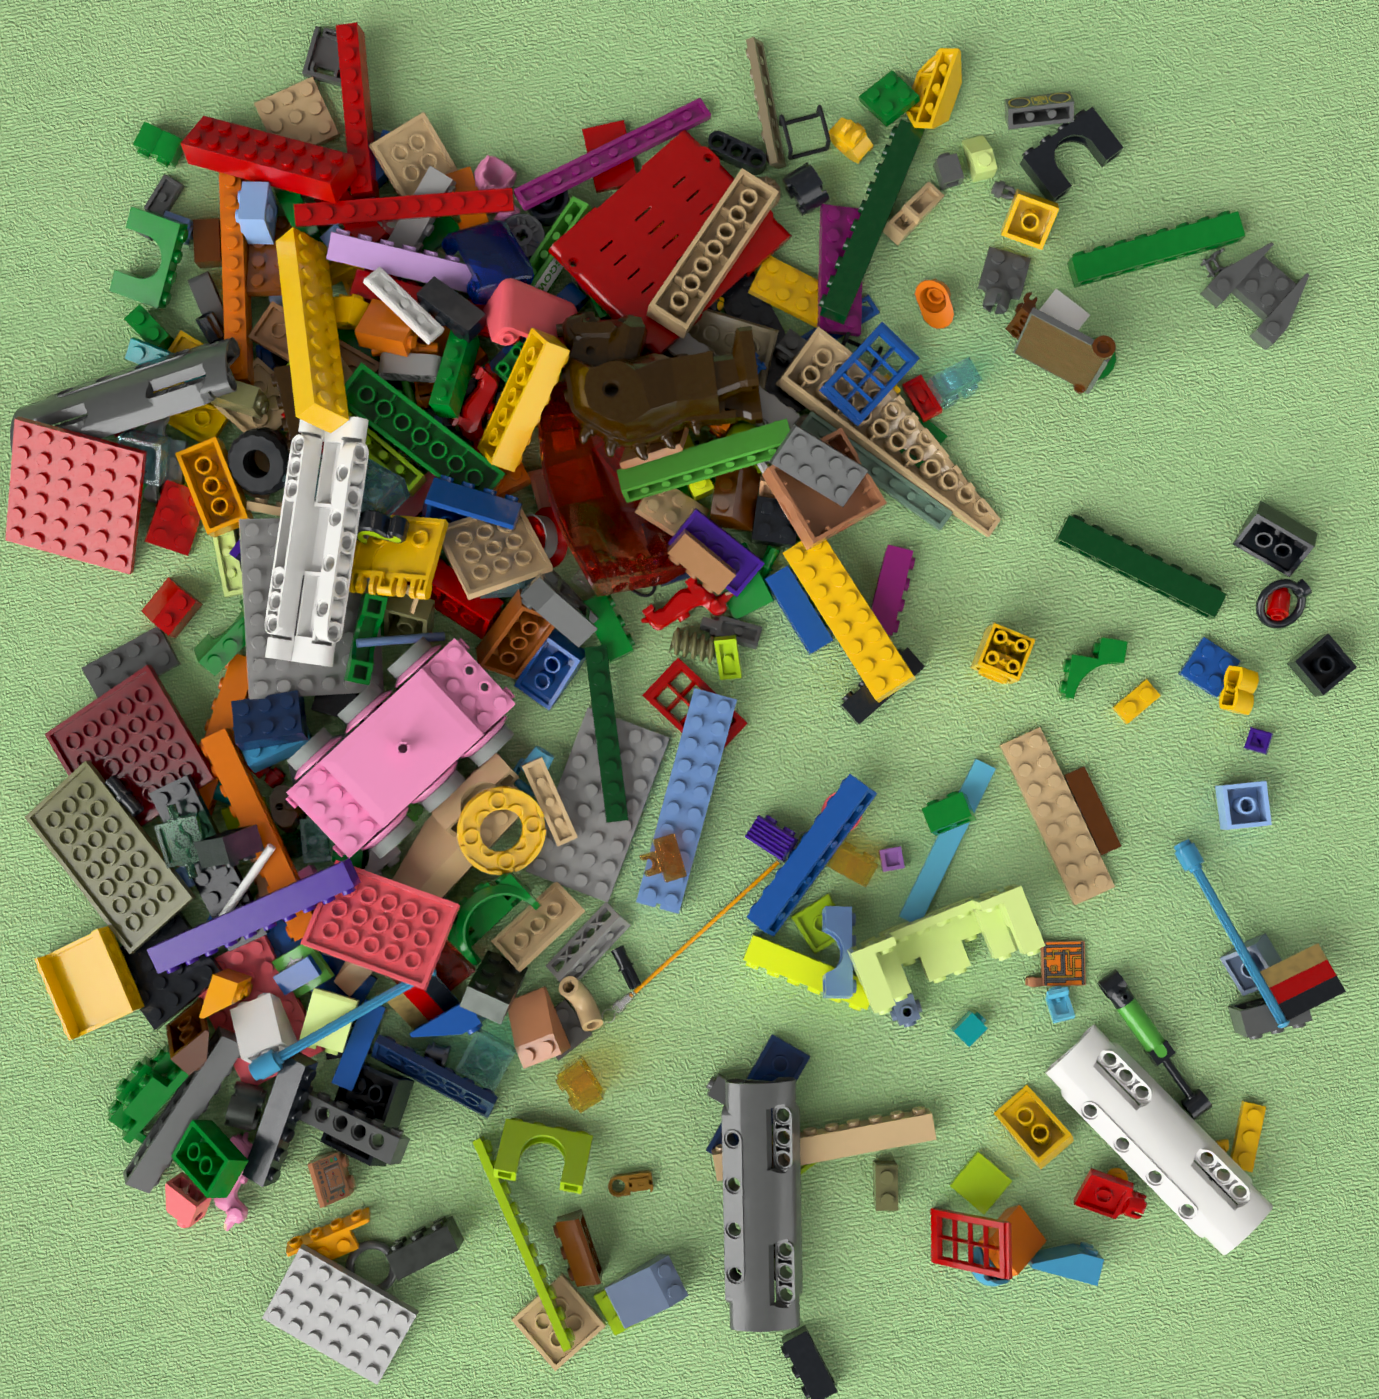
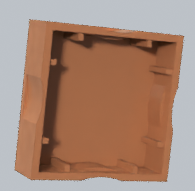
M842 427L820 439L861 464L857 452ZM774 465L769 466L762 474L806 550L874 514L887 503L868 473H866L844 507Z

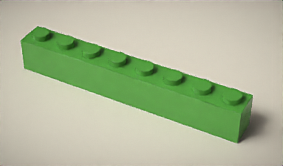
M787 418L740 433H734L724 438L711 440L701 445L691 446L681 452L622 470V468L618 469L617 474L620 488L626 503L771 460L790 431Z

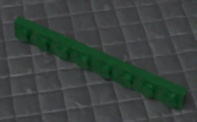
M607 645L584 647L606 823L629 820Z

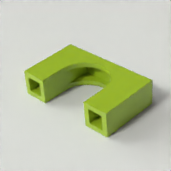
M506 1118L494 1166V1177L516 1181L523 1153L532 1145L545 1143L557 1148L564 1159L559 1190L582 1194L593 1135H589L585 1131H567L566 1128L560 1126L554 1128L547 1127L540 1122L532 1124L524 1122L519 1118Z

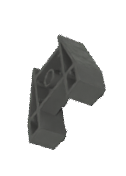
M1272 242L1222 270L1200 293L1215 308L1232 293L1263 321L1249 337L1264 350L1272 346L1288 328L1309 278V274L1306 273L1295 283L1270 262L1264 255L1274 245Z
M554 569L551 572L540 573L537 577L524 581L526 586L520 595L522 603L530 610L533 608L577 647H580L598 629L594 623L599 618Z

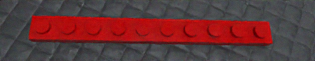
M513 188L338 201L336 204L331 202L294 204L295 225L297 228L515 211Z

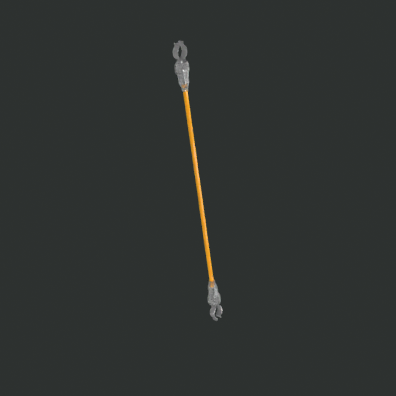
M777 858L775 863L645 979L640 986L626 993L621 999H617L612 1005V1010L614 1009L618 1014L623 1012L645 985L773 869L782 864L783 861Z

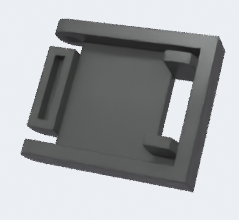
M315 26L302 74L305 78L313 77L314 80L341 87L336 30L324 27L323 37H320L321 27ZM321 68L334 72V77L317 73V69Z

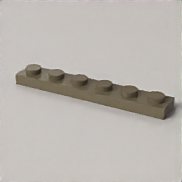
M752 37L746 40V55L751 64L750 76L755 86L754 97L759 107L757 114L763 128L761 136L766 144V160L769 165L781 169L786 167L764 46L763 42Z

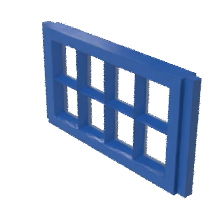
M881 322L819 391L853 424L859 426L920 358L889 327ZM879 336L891 347L883 357L871 347V344ZM866 350L878 360L870 371L858 360ZM893 351L905 361V364L898 371L885 361ZM854 363L866 373L858 384L846 374ZM881 364L894 375L885 385L873 374ZM841 377L854 387L846 397L833 387ZM869 377L881 388L873 399L861 388ZM857 391L869 402L861 412L848 401Z

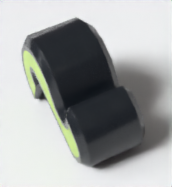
M375 510L363 511L360 513L357 540L366 544L368 537L371 536L397 544L406 541L409 522L406 518L398 515L392 518Z

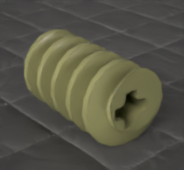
M677 627L673 633L669 652L674 648V655H678L682 650L683 657L685 658L690 652L691 659L694 660L699 655L701 662L707 656L708 663L711 664L715 651L714 636H710L708 641H706L705 634H702L697 639V632L694 631L691 637H689L687 629L681 635L680 628Z

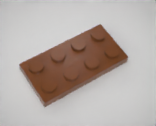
M277 216L274 244H249L248 297L282 296L276 240L292 228L287 216Z

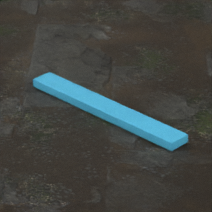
M977 759L974 760L959 790V793L963 792L967 795L974 813L996 769ZM969 823L937 836L899 917L912 922L925 916Z

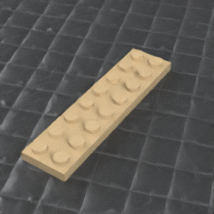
M1041 727L999 745L1073 905H1077L1114 888L1115 885Z

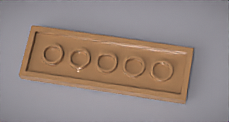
M272 301L248 337L251 341L289 362L284 309ZM339 340L341 357L353 373L362 362L378 374V361Z

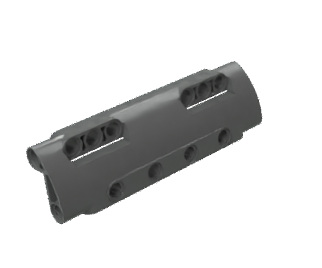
M231 337L213 344H203L191 349H185L65 389L48 396L44 400L20 407L14 413L11 421V452L14 420L18 416L54 425L87 414L55 426L101 439L214 401L216 397L235 392L237 390V383L230 366L240 356L239 345L235 338ZM206 375V376H204V377H201V378H198V379H195V380H192V381H189V382H186V383H183V384H180V385H177V386H174V387H171V388H168V389L161 390V391H158V392L153 393L154 391H157V390H160V389H163V388H166V387H169V386H172V385H175V384H178V383H181V382H184V381H188V380H191V379H194V378H197V377Z
M779 1077L773 1081L728 1079L725 1081V1104L722 1109L725 1300L729 1303L730 1329L745 1332H771L798 1328L800 1326L799 1302L803 1291L800 1110L796 1104V1079L793 1077ZM771 1108H773V1158H774V1168H772ZM783 1108L789 1112V1117L785 1116ZM784 1131L789 1134L790 1140L785 1138ZM733 1133L738 1135L739 1141L734 1138ZM784 1153L789 1156L790 1162L784 1158ZM734 1178L738 1179L740 1186L735 1183ZM735 1223L740 1226L741 1230L736 1228ZM785 1243L791 1246L792 1251L787 1249ZM774 1244L776 1268V1302L774 1293ZM786 1266L791 1268L792 1273L786 1269ZM736 1268L741 1271L742 1275L736 1271ZM786 1288L790 1289L793 1295H790Z

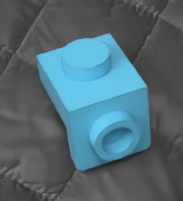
M1055 986L1050 988L1046 992L1045 1000L1053 1023L1074 1019L1075 1013L1069 998L1068 987Z

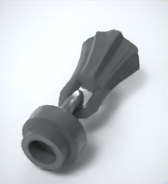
M1000 180L999 182H994L990 193L994 194V197L998 199L1000 197L1012 199L1016 191L1013 187L1006 185V182ZM1004 189L1009 190L1008 195L1002 193Z

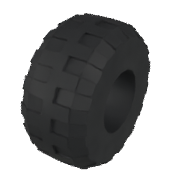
M267 427L254 428L239 435L233 441L228 452V467L238 485L249 493L260 495L274 493L285 487L290 454L287 445L288 439L279 431ZM256 450L262 451L269 458L270 469L268 472L261 470L257 466L254 458Z

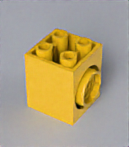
M993 623L986 627L970 668L978 671V674L1001 684L1018 682L1035 639Z

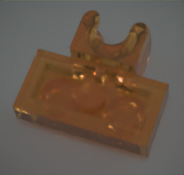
M674 833L652 839L655 851L639 855L641 860L650 859L652 861V867L644 872L646 877L662 873L664 882L667 883L687 876Z

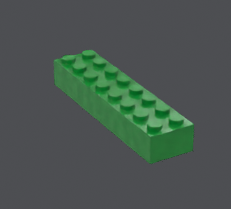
M362 362L345 383L348 409L359 418L369 420L368 425L440 479V475L454 478L453 483L462 485V481L474 484L475 490L483 492L484 488L495 490L507 475L497 466L490 464L482 454Z

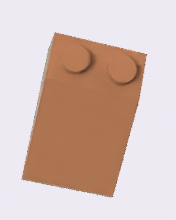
M546 986L514 999L508 1013L515 1049L524 1069L561 1055L571 1048Z

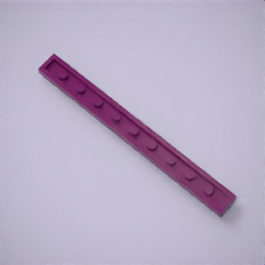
M698 98L515 188L514 195L524 211L677 136L683 130H689L710 120L711 113L702 99Z

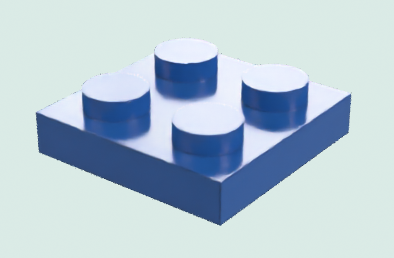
M1202 637L1178 674L1216 698L1224 688V675L1229 666H1238L1240 660L1210 640Z

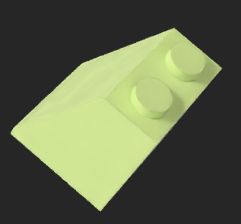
M314 988L299 1040L357 1008L360 1000L324 989ZM353 1022L308 1048L316 1049L317 1046L324 1047V1052L338 1055V1052L343 1053Z

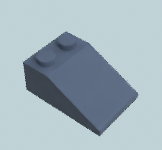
M666 1254L657 1255L604 1287L624 1329L670 1308L689 1296L669 1255Z

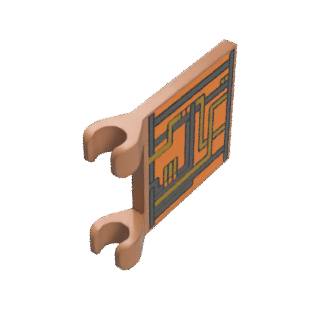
M1044 941L1045 946L1040 948L1041 977L1025 978V984L1030 987L1086 985L1085 941Z

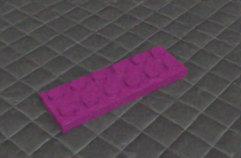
M828 204L820 206L818 305L822 295L828 294L830 288L826 287L831 275H836L837 269L834 268L839 256H844L845 250H842L846 238L852 237L853 232L850 229L854 219L859 220L860 218L859 208ZM862 283L844 325L820 316L822 307L818 306L817 327L830 334L845 335L847 332H850V336L859 337L861 335Z

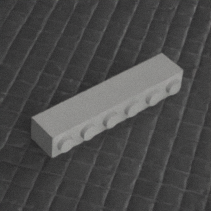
M430 166L414 195L455 192L456 182ZM437 217L399 220L388 241L394 242V247L402 248V244L416 247V252L420 253L424 246L422 243L425 237H429L434 230L433 223ZM396 276L401 281L402 277Z

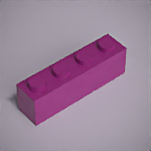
M887 545L871 605L872 611L889 637L898 631L900 621L896 619L898 612L903 611L905 599H902L903 591H908L910 578H907L909 570H913L916 559L912 557V550Z

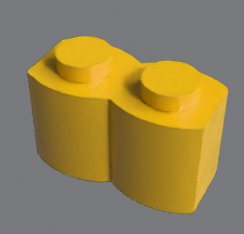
M1229 666L1224 675V688L1219 698L1220 709L1236 714L1249 715L1254 705L1253 693L1258 686V672L1243 667Z

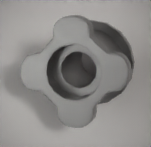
M433 1042L432 1045L428 1044L424 1057L433 1059L436 1064L444 1068L451 1046L445 1048L436 1045V1042Z

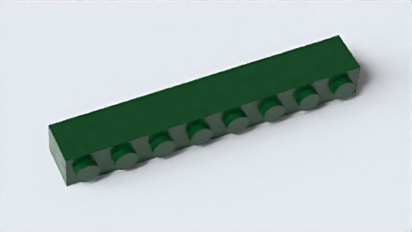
M1069 515L1065 518L1054 542L1209 620L1216 617L1227 595L1222 592L1221 587L1212 583L1208 585L1202 582L1203 579L1201 577L1182 572L1183 569L1178 565H1168L1162 562L1163 558L1158 555L1151 554L1150 556L1144 553V549L1138 545L1132 544L1130 546L1124 543V539L1118 535L1112 534L1110 536L1104 533V529L1098 525L1093 524L1090 526L1084 523L1085 519L1078 515Z

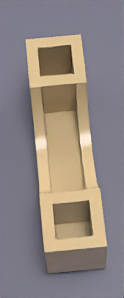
M496 752L477 771L472 772L468 779L434 809L431 814L448 833L456 837L460 814L465 805L475 795L492 787H510L519 776Z

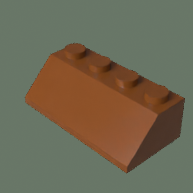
M522 589L517 590L476 647L477 662L482 668L514 679L519 677L555 628L533 608L530 610L522 603V597L520 596Z

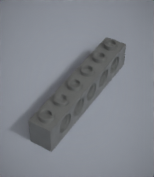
M310 1085L308 1090L309 1096L304 1102L301 1110L302 1116L299 1120L389 1165L401 1164L410 1141L409 1137L403 1135V1130L395 1127L389 1128L380 1119H370L366 1117V1112L358 1109L352 1110L348 1108L349 1104L339 1100L334 1101L330 1099L331 1095L327 1093H317L313 1091V1087ZM346 1118H347V1121H348L347 1126H345V1119H346ZM364 1127H365V1129H366L365 1136H364V1134H363V1128H364ZM382 1136L384 1137V1143H383V1145H382V1143H381V1137H382Z

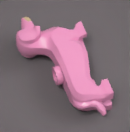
M245 1132L243 1136L241 1134L232 1136L230 1141L248 1159L253 1145L248 1141V1132ZM243 1171L227 1198H213L215 1205L227 1214L224 1222L225 1231H229L235 1223H242L248 1216V1208L239 1200L237 1194L241 1184H246L249 1180L242 1175Z

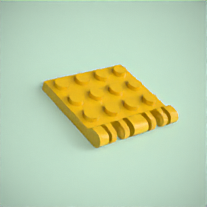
M401 516L409 522L405 542L397 544L371 536L368 537L366 544L357 540L349 592L362 594L367 586V578H370L368 585L369 594L375 595L377 593L382 596L394 597L397 595L398 597H404L408 588L407 582H411L408 593L410 598L428 600L431 596L432 581L449 523L446 519Z

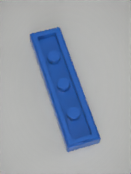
M381 1005L357 1019L331 1083L353 1091L387 1007Z

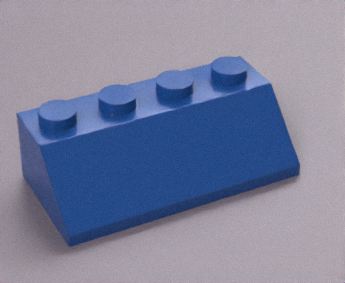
M440 475V479L434 477L425 499V504L515 530L522 503H518L519 498L507 494L505 498L496 496L497 491L484 488L483 492L475 490L474 484L462 481V485L453 483L454 478Z

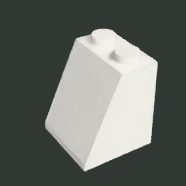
M262 993L256 999L241 1002L237 1007L230 1009L241 1059L250 1064L253 1059L271 1049L275 1052H280L297 1042L280 998L271 993Z

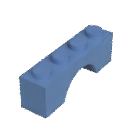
M825 906L822 909V932L830 935L837 942L840 950V959L836 968L823 975V998L850 999L853 993H856L857 984L856 980H853V971L855 969L847 949L856 946V936L852 935V926H855L856 915L852 913V907Z

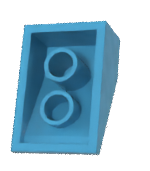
M1081 1242L1080 1245L1072 1243L1039 1250L1028 1264L1032 1269L1098 1286L1104 1259L1098 1253V1250L1093 1249V1245Z

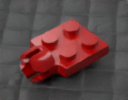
M1093 1168L1090 1169L1074 1197V1205L1113 1219H1117L1119 1215L1123 1214L1133 1219H1141L1142 1215L1134 1212L1144 1214L1147 1202L1145 1201L1146 1195L1133 1190V1182Z

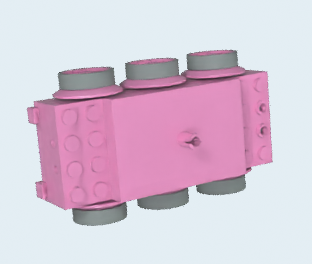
M423 636L387 669L397 679L395 688L413 674L403 686L377 708L392 691L383 692L373 682L338 714V717L347 725L345 734L353 729L362 719L364 721L331 752L326 753L343 737L333 738L323 727L287 760L297 771L295 780L312 765L314 766L286 792L289 795L286 800L294 809L299 806L335 843L332 848L340 857H343L345 854L350 858L360 848L362 850L371 848L380 859L384 857L416 826L406 816L410 803L421 802L430 813L465 781V778L455 770L459 757L462 759L470 756L471 760L480 767L514 735L507 725L504 724L507 718L505 714L515 705L512 700L515 697L514 694L507 687L501 689L467 652L470 647L461 638L458 641L454 638L426 663L442 646L432 647Z

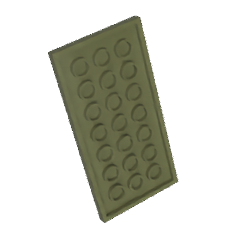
M84 761L24 818L128 953L132 954L194 900L196 896L137 820L122 803H118L116 796L105 785V779L91 761Z

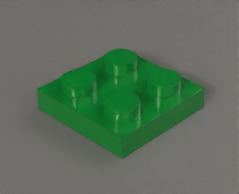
M891 70L859 96V100L878 120L888 127L920 101V97Z

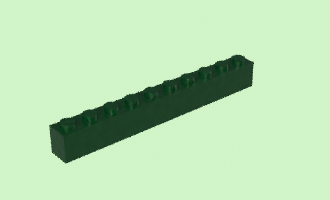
M904 120L900 121L898 127H893L889 139H892L890 145L886 144L881 156L885 159L882 164H877L874 172L877 178L875 182L870 181L866 194L869 197L867 201L862 200L858 210L861 213L859 220L854 219L850 229L853 232L852 237L846 238L842 250H845L844 256L838 257L834 267L837 269L836 275H831L826 287L830 288L828 294H823L818 306L822 307L820 316L844 325L925 131L924 128H914L911 123Z

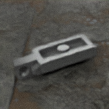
M722 615L714 617V619L703 617L700 624V630L709 632L710 636L736 635L738 645L755 650L757 649L762 631L761 626Z

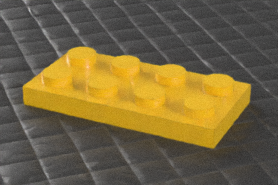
M770 256L762 263L748 293L817 328L818 280Z

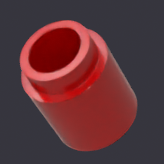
M1288 588L1277 589L1268 597L1266 614L1271 619L1279 621L1289 616L1291 595Z

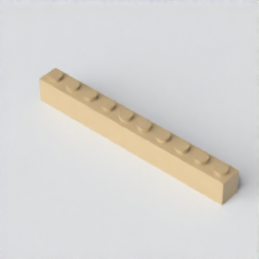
M920 1106L905 1113L903 1111H894L889 1116L884 1117L882 1115H872L868 1117V1120L863 1121L851 1119L847 1121V1124L842 1125L830 1123L821 1129H816V1127L805 1128L803 1132H800L801 1165L937 1140L932 1113L929 1108L925 1109V1107ZM784 1132L785 1138L790 1140L789 1134ZM772 1136V1168H774L773 1136ZM722 1144L711 1150L717 1181L723 1180ZM784 1153V1158L790 1162L789 1156Z

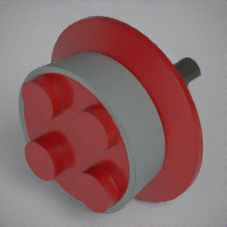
M543 507L535 514H528L526 517L553 568H555L565 558L568 541L571 538H575V534L568 533L566 522L558 510L552 507Z

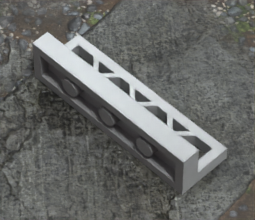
M605 902L553 957L546 967L559 982L568 976H573L580 980L631 925L610 904ZM609 911L612 915L602 922V916ZM595 928L594 934L587 938V932ZM580 944L579 950L575 954H571L572 948ZM560 961H564V966L558 972L555 969L556 965Z

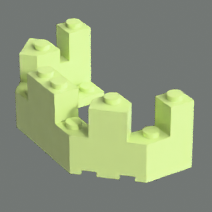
M1011 884L1005 886V891L1003 892L994 889L979 894V898H973V896L964 898L926 913L924 917L915 921H906L883 930L879 933L880 937L875 938L873 936L861 942L862 947L859 949L856 946L847 949L872 1011L879 1013V1015L886 1014L892 1011L891 1007L896 1005L895 1001L898 1002L908 998L907 994L912 992L901 964L904 967L916 962V958H919L927 980L930 982L934 981V983L947 979L946 975L953 972L954 975L966 972V967L971 966L961 940H965V942L972 941L978 938L977 934L981 932L991 957L994 959L998 958L999 961L1010 958L1012 956L1011 953L1018 949L1020 953H1027L1028 956L1041 952L1040 948L1044 947L1045 943L1022 886Z

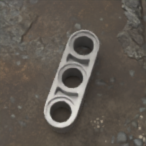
M383 352L380 356L378 375L385 380L435 383L442 357L409 353L408 357Z

